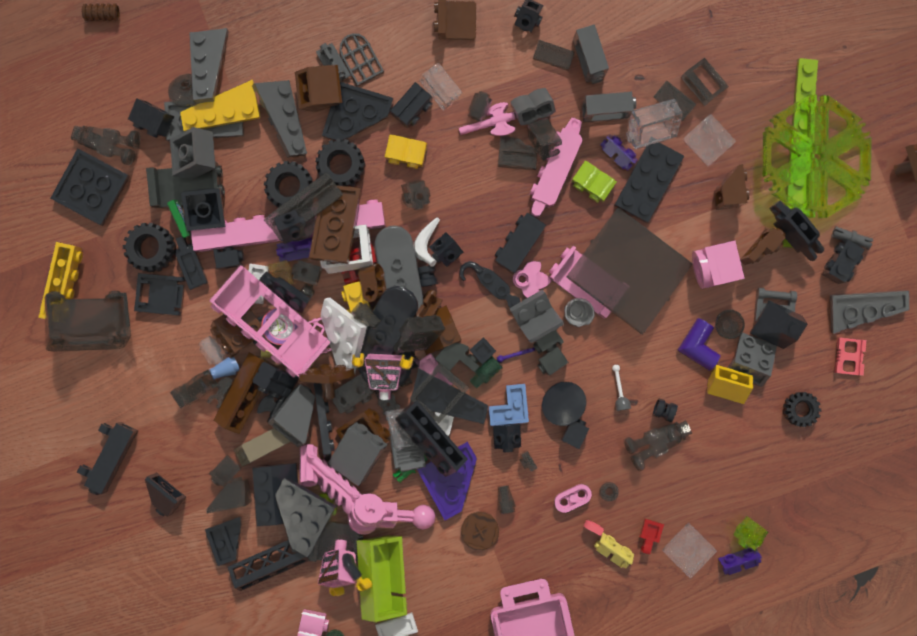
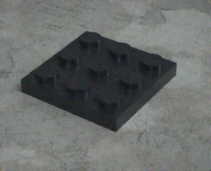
M77 148L50 199L103 226L130 176Z

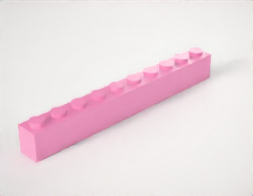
M369 200L366 201L367 204L359 205L355 226L366 225L368 229L386 227L382 202ZM318 207L311 208L310 212L302 213V210H296L299 217L303 216L307 227H304L306 236L301 238L313 237ZM273 213L272 217L264 218V215L253 216L252 220L236 218L234 222L227 223L225 220L226 227L192 230L193 251L204 252L228 247L283 241L274 221V218L283 215V213Z

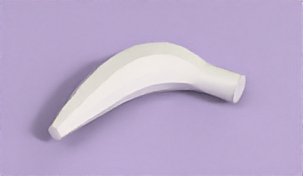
M438 217L419 233L414 242L415 256L428 263L431 267L436 264V260L428 253L427 246L440 221Z

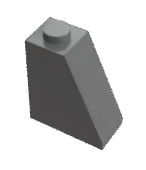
M301 384L294 388L268 422V424L297 447L303 445L307 439L315 401V395L312 394L311 389Z

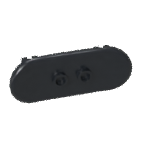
M392 286L382 294L365 324L367 329L360 354H364V361L368 354L393 355L418 311L417 298L409 289L402 286Z

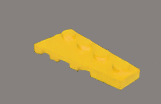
M250 80L215 96L214 102L199 103L180 112L183 131L185 132L193 127L206 129L260 119L256 92L252 87L254 81Z

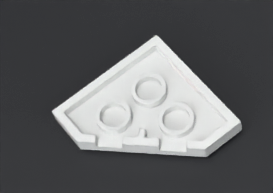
M326 298L323 302L321 318L328 340L331 342L330 347L336 365H346V368H354L355 373L357 367L352 365V355L354 354L356 358H359L367 326L333 299Z

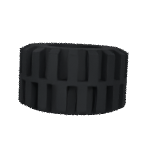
M341 138L336 139L334 142L333 140L328 141L329 144H324L322 146L323 149L318 151V158L316 157L315 160L319 176L328 185L354 187L357 181L360 182L361 176L365 172L364 157L360 149L353 142L350 143L346 139L344 141ZM340 154L349 156L352 165L348 172L337 175L330 170V162L335 156Z
M284 161L283 164L279 162L275 168L271 167L269 169L271 172L265 176L267 179L264 181L266 188L264 191L272 204L281 210L290 212L291 210H299L301 207H306L305 204L307 202L310 203L311 196H314L313 188L315 186L312 176L301 164L293 161L292 163ZM289 176L298 178L300 181L299 191L291 197L282 196L279 192L281 181Z
M141 223V226L136 225L133 227V231L129 230L127 232L129 237L124 238V241H126V245H123V249L126 250L124 256L128 258L129 264H132L136 269L147 272L162 271V268H167L169 262H173L174 258L172 256L176 254L174 250L176 243L173 242L174 237L169 234L167 229L154 223ZM155 237L159 243V250L154 257L146 259L141 253V245L147 238Z

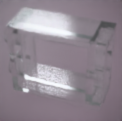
M675 98L631 111V117L628 121L629 129L626 136L628 142L632 143L635 149L677 137L682 111Z

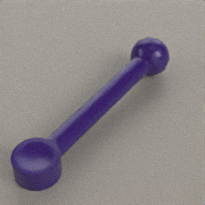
M533 347L505 356L499 355L497 357V361L499 363H502L505 359L530 353L536 350Z

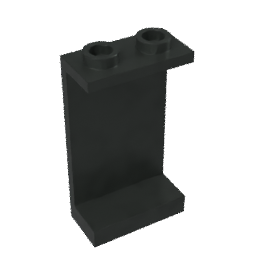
M216 161L215 169L193 180L172 176V168L158 170L154 167L146 168L149 203L153 208L168 207L167 202L172 200H178L180 206H182L181 192L188 190L220 188L221 196H225L224 185L220 181V177H223L222 166H219V163Z

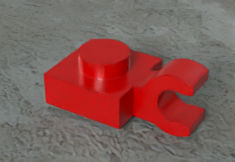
M644 518L639 536L644 538L641 552L650 555L653 542H660L664 524Z

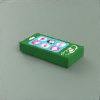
M178 200L167 202L182 237H190L191 231L186 230L185 216Z

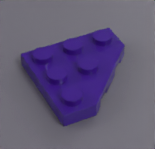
M468 441L458 446L468 460L457 472L444 477L443 474L438 472L437 467L432 462L427 463L426 468L417 469L444 520L458 514L463 509L477 460Z

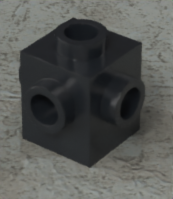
M525 0L522 6H518L514 17L517 19L514 25L523 31L532 33L535 26L539 27L543 17L540 14L544 5L533 0Z
M296 210L274 218L284 244L306 236L304 227H307L303 216L299 217Z
M447 232L429 246L433 252L431 256L438 264L442 262L446 267L464 253Z
M520 424L493 426L494 449H502L503 453L514 452V448H521Z

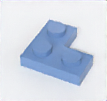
M525 384L506 385L508 405L489 406L490 426L529 422Z

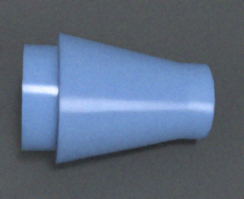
M228 357L209 370L212 378L217 379L236 375V372H239L240 369L236 359Z

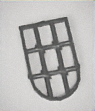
M352 33L342 39L340 53L357 86L384 72L371 48V44L364 36ZM356 36L364 39L366 43L360 45ZM349 37H353L357 44V48L351 50L346 41ZM343 43L348 49V53L344 55L342 53ZM366 46L370 48L374 56L369 60L363 51ZM359 50L365 59V62L360 65L354 56L355 52ZM349 55H351L356 64V67L352 69L345 59ZM374 60L377 61L381 69L377 73H375L371 66V62ZM366 64L373 74L367 78L362 71V66ZM357 69L364 79L360 82H357L353 71Z

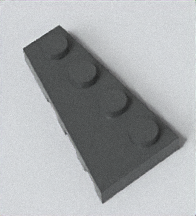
M227 28L190 32L192 89L195 104L214 102L219 81V70L222 67V56L226 48L225 42L229 34Z
M909 291L830 295L831 333H838L847 328L850 329L863 323L873 322L882 317H889L908 311Z

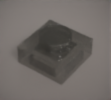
M527 450L520 453L522 458L519 460L524 469L529 468L531 472L537 469Z

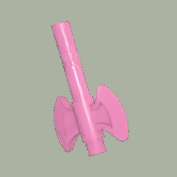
M508 103L495 104L485 112L487 116H493L491 119L460 127V134H467L491 126H496L491 130L493 135L504 136L511 134L515 131V127L507 123L515 120L514 112L504 114Z

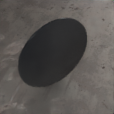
M557 383L550 387L543 397V414L552 424L558 426L571 425L584 414L587 404L586 395L582 388L575 383Z

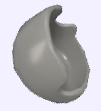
M583 298L570 300L564 308L565 318L568 323L576 327L589 325L595 317L593 306Z

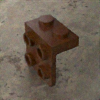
M438 0V2H434V13H438V20H434V32H438V39L473 40L476 38V3L474 1Z
M249 308L241 319L257 332L261 328V323ZM223 314L212 321L210 331L216 339L219 338L222 342L221 347L227 355L230 354L231 357H234L242 348L255 341V339L245 337L241 333L242 328L237 324L235 327L226 320L228 316Z

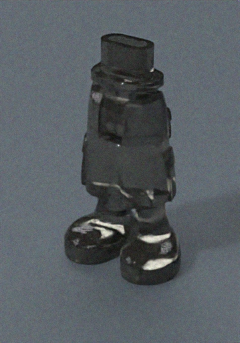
M75 125L71 134V140L78 141L79 145L95 150L97 153L107 157L117 155L121 158V162L124 165H131L136 158V152L132 149L138 150L140 146V133L133 130L130 131L128 136H121L120 132L115 129ZM117 144H122V145L128 146V147H130V148H132V149H128V148L122 149V148L116 147V145H117Z
M686 420L681 423L675 422L674 424L649 430L643 433L644 435L641 439L633 440L631 437L624 439V445L627 452L633 454L630 456L631 461L640 472L645 469L644 462L651 456L657 459L665 455L668 450L680 444L682 440H686V437L691 435L692 431ZM649 445L648 449L635 453L641 447Z

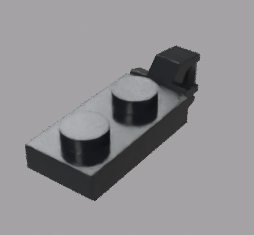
M182 236L176 238L179 249L175 250V255L189 289L193 290L208 284V279L197 252L193 251V245H188L186 238Z
M266 271L259 279L294 310L302 314L306 309L310 298L281 277L275 278Z

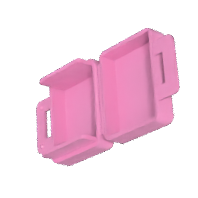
M545 579L502 588L500 595L503 606L495 607L490 612L495 636H575L565 596L561 593L550 595L548 582ZM538 592L539 598L514 603L513 597Z

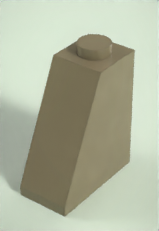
M274 428L234 449V452L243 467L291 441Z

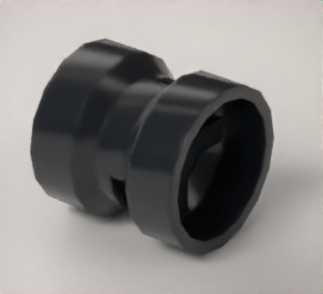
M429 265L418 268L421 287L438 284L434 274L436 272L435 265L433 267Z
M658 398L653 410V416L657 418L663 417L666 421L672 422L678 405L666 403L665 400Z

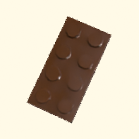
M322 185L309 254L310 260L349 264L362 192L360 188Z

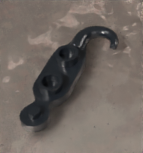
M472 261L461 265L459 275L463 281H466L464 271L467 268H472L476 272L480 283L496 298L505 299L509 308L521 302L519 297L510 294V287L494 271Z

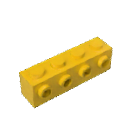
M56 242L39 318L63 323L68 319L70 315L69 303L74 297V282L77 281L79 276L77 271L78 264L81 263L83 258L82 248Z

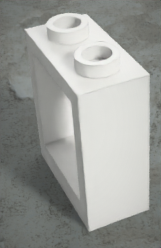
M366 225L355 226L353 238L360 237L362 260L350 261L349 264H332V262L320 261L321 267L328 274L356 270L373 265L370 234Z

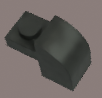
M461 343L446 346L435 358L449 371L459 360L474 372L479 367L476 364L479 360L472 354L467 356L465 353L469 347Z

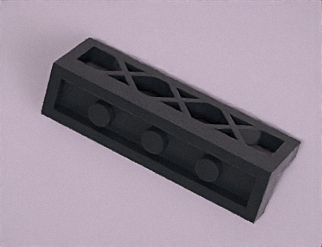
M287 540L229 566L228 570L234 588L242 591L308 562L311 558L299 552L293 555L287 553L290 542ZM273 552H281L282 555L279 561L272 562L269 560ZM255 560H264L261 569H252ZM239 567L246 568L244 576L237 579L234 570Z

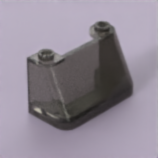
M57 291L45 295V346L47 351L113 350L124 348L131 337L127 293L111 291L104 299H65V296Z

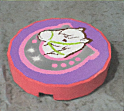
M272 308L265 314V316L262 319L261 327L272 316V314L277 310V308ZM281 313L265 331L264 336L273 344L282 345L298 326Z

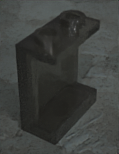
M328 521L309 556V561H323L325 552L335 549L336 540L347 541L346 550L355 553L357 563V540H363L364 535L353 531L349 524Z

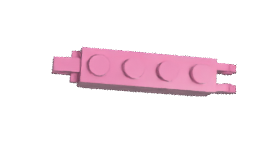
M571 118L561 133L557 131L554 137L555 147L553 150L549 149L545 158L548 160L546 167H541L537 176L540 178L538 185L534 183L530 192L533 195L531 200L534 201L531 208V215L533 217H539L545 207L553 206L557 200L582 143L581 135H579L582 124L580 120Z

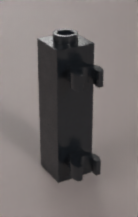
M122 422L116 423L114 428L106 423L100 425L98 431L108 435L109 438L93 469L83 464L77 470V473L88 477L84 486L89 488V492L99 495L108 491L138 430Z

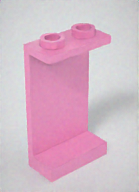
M576 247L566 248L560 256L563 258L560 264L555 263L550 269L551 276L549 278L575 298H583L589 301L595 313L603 319L607 318L629 287L624 283H619L576 251Z

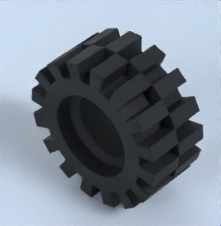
M796 392L789 395L790 398H786V404H783V407H785L783 414H786L785 418L789 420V423L795 426L806 427L812 426V423L817 422L816 419L820 418L819 411L822 412V408H819L821 404L817 402L815 396H812L813 394ZM800 402H805L809 407V412L804 417L798 416L795 411L796 405Z

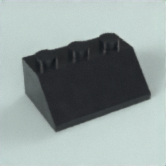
M297 463L261 465L252 468L257 526L284 524L275 494L285 477L298 483Z

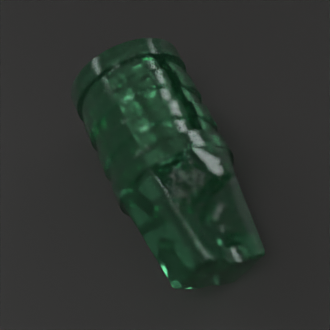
M491 356L475 371L476 374L470 382L475 388H478L484 382L487 384L503 367Z

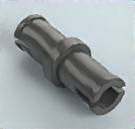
M835 226L832 232L834 234L831 235V238L841 241L849 240L867 250L872 246L870 242H873V238L857 234V231L854 230L851 232L839 228L838 226Z

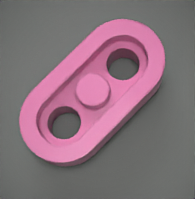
M578 484L565 490L555 497V507L560 512L565 513L584 505L591 499V490L584 484ZM580 490H583L585 493L583 497L578 496ZM567 499V504L561 505L560 501Z

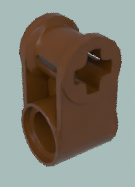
M377 263L360 268L358 274L364 299L368 302L379 301L387 289L382 266Z

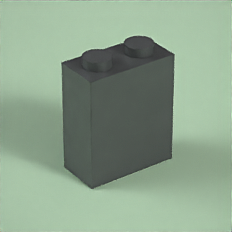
M356 422L348 428L327 464L359 486L366 481L388 444L383 442L381 437L369 432L364 425Z

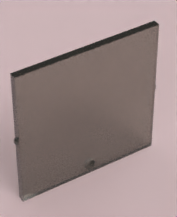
M618 207L597 236L590 241L591 244L566 277L643 335L666 301L670 300L671 294L693 263Z

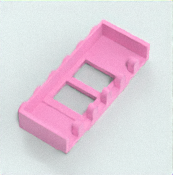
M242 265L210 299L211 307L220 314L222 311L227 315L226 320L235 327L237 324L241 327V333L248 339L254 338L257 341L255 345L263 352L268 350L272 354L271 358L277 364L282 362L287 367L285 370L293 377L296 375L299 377V374L304 373L331 343ZM262 295L277 310L256 332L241 317ZM283 313L298 327L277 350L262 335L279 315Z

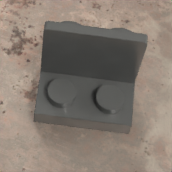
M543 289L509 308L518 326L530 343L540 340L543 336L564 325L562 319L551 306Z
M742 332L739 336L735 358L727 368L753 375V384L762 387L771 377L777 346Z

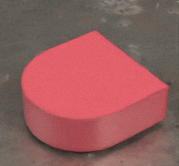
M586 520L584 524L585 528L600 536L604 531L602 526L590 520Z

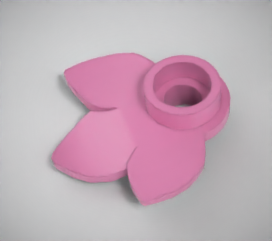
M529 262L523 270H518L513 276L514 285L522 289L524 296L527 298L539 292V289L546 287L551 282V279L546 274L539 272L541 269L540 262ZM520 276L526 278L524 283L519 282Z

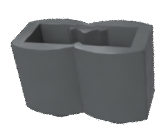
M546 88L534 90L529 95L518 96L511 101L512 110L520 125L530 124L538 118H545L556 112L554 101Z

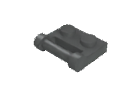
M757 288L754 322L757 321L766 306V303H763L764 298L788 300V306H781L795 312L797 291L779 292Z

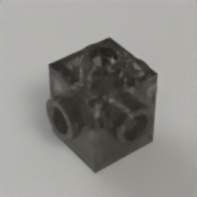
M416 180L401 185L403 194H401L402 201L407 207L419 210L425 208V204L430 203V190L426 187L424 180Z

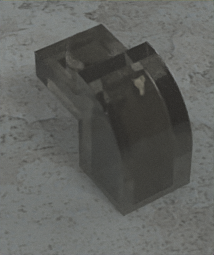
M206 370L193 377L187 383L175 388L170 393L179 407L183 408L207 395L218 386V383L212 378L210 371Z

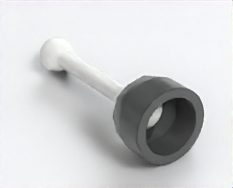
M614 365L612 370L615 372L619 398L615 402L616 411L631 409L630 401L623 397L619 376L620 367L619 365Z

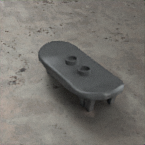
M385 227L376 236L375 251L377 262L384 270L386 288L402 286L409 289L417 298L419 309L423 305V295L412 237L402 227Z

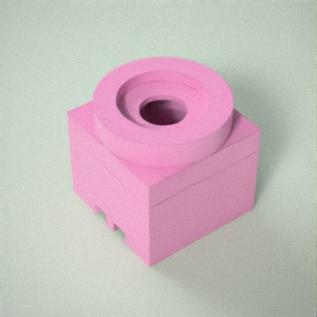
M735 241L705 247L692 252L693 269L700 288H709L745 279Z

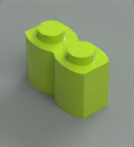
M584 161L572 179L574 188L580 192L585 190L590 194L589 198L597 203L599 201L604 202L617 183L613 178L587 161Z

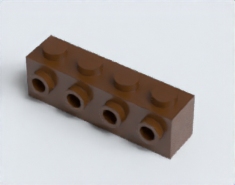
M249 352L213 421L226 430L240 434L261 394V391L257 389L258 385L253 383V379L256 373H259L258 369L262 362L275 366L274 364Z

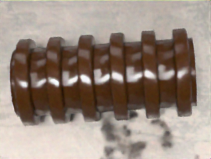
M92 3L89 5L83 4L82 17L85 21L89 19L91 21L95 19L97 21L101 19L103 21L107 19L109 21L113 19L118 21L120 10L116 3L113 5L110 3L107 5L104 3L101 5L98 3L95 5Z

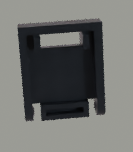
M138 273L134 311L181 316L182 312L175 311V308H182L184 285H178V281L185 282V278ZM143 284H150L148 303L141 302Z

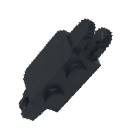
M781 201L774 203L769 208L776 219L773 225L786 234L785 239L797 253L802 252L808 260L815 261L818 257L817 254L824 252V247L818 240L820 232L801 209L797 207L790 209Z

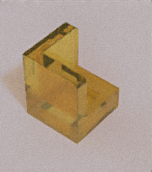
M284 260L268 265L270 273L275 278L281 277L289 284H295L289 261Z

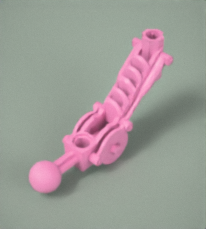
M309 444L301 446L300 485L311 487L318 484L323 493L327 492L331 500L334 498L339 507L342 505L344 512L348 514L349 525L356 533L365 535L372 533L376 528H394L397 522H412L415 527L422 530L428 529L434 524L435 513L430 506L420 505L414 508L413 511L397 510V503L383 502L381 498L374 494L361 495L355 486H350L346 478L345 480L342 479L339 472L336 474L334 468L329 467L326 460H321L317 457V447Z

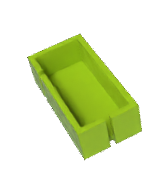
M386 535L357 540L358 569L362 574V579L369 578L372 582L371 588L360 591L362 620L379 622L407 615L406 597L391 595V592L406 593L402 537Z

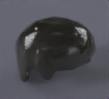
M733 309L724 310L718 314L715 328L721 337L736 339L743 333L745 321L739 312Z

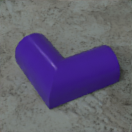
M697 318L677 351L708 371L715 367L721 356L704 345L714 327L708 322Z

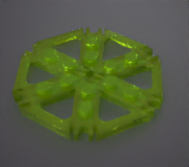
M817 94L806 96L773 115L775 118H771L769 121L773 123L774 128L770 126L765 127V132H763V177L770 174L769 177L764 179V182H773V186L768 190H777L775 193H772L773 196L791 208L797 207L801 209L806 217L815 218L816 211L818 212V218L831 216L861 198L862 196L860 195L865 193L861 189V184L869 186L870 183L868 181H871L872 136L867 137L870 131L863 133L861 128L866 123L857 124L863 119L829 95L820 96L819 102L817 101ZM800 109L807 111V136L786 122V118ZM829 110L846 120L847 127L828 139ZM778 142L798 157L777 169L771 165L772 143ZM858 146L860 148L859 171L843 162L838 156ZM814 154L820 155L821 158L817 160V158H814ZM807 175L806 201L804 204H800L786 194L785 187ZM828 177L846 190V195L831 205L827 204Z

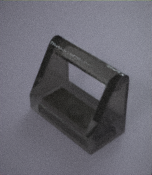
M706 58L696 63L681 76L704 106L729 87ZM701 65L720 87L714 94H711L694 73Z

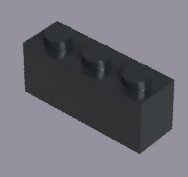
M529 213L519 217L515 223L518 227L514 232L510 231L505 238L507 244L504 248L499 247L494 255L497 258L495 263L512 274L516 272L546 226Z

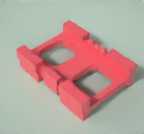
M837 338L838 354L836 355V360L838 361L835 362L834 373L863 376V352H866L867 340ZM846 341L856 342L855 353L845 352ZM845 360L855 362L853 372L843 370V362Z

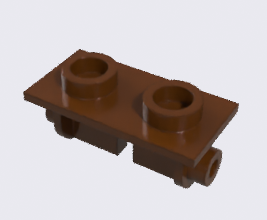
M430 290L425 293L423 305L419 307L411 325L423 330L427 328L443 299L437 298L436 291Z

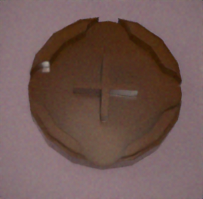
M477 511L469 514L464 519L461 525V535L468 547L483 551L496 543L499 537V527L492 515Z

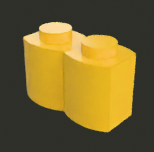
M389 135L385 159H388L390 164L399 165L401 162L406 163L408 168L418 169V166L423 167L428 144L419 140Z

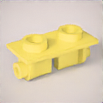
M602 533L600 541L597 540L594 544L596 551L606 558L612 553L613 556L610 560L620 568L624 567L626 569L633 562L634 554L628 547L617 543L610 535Z

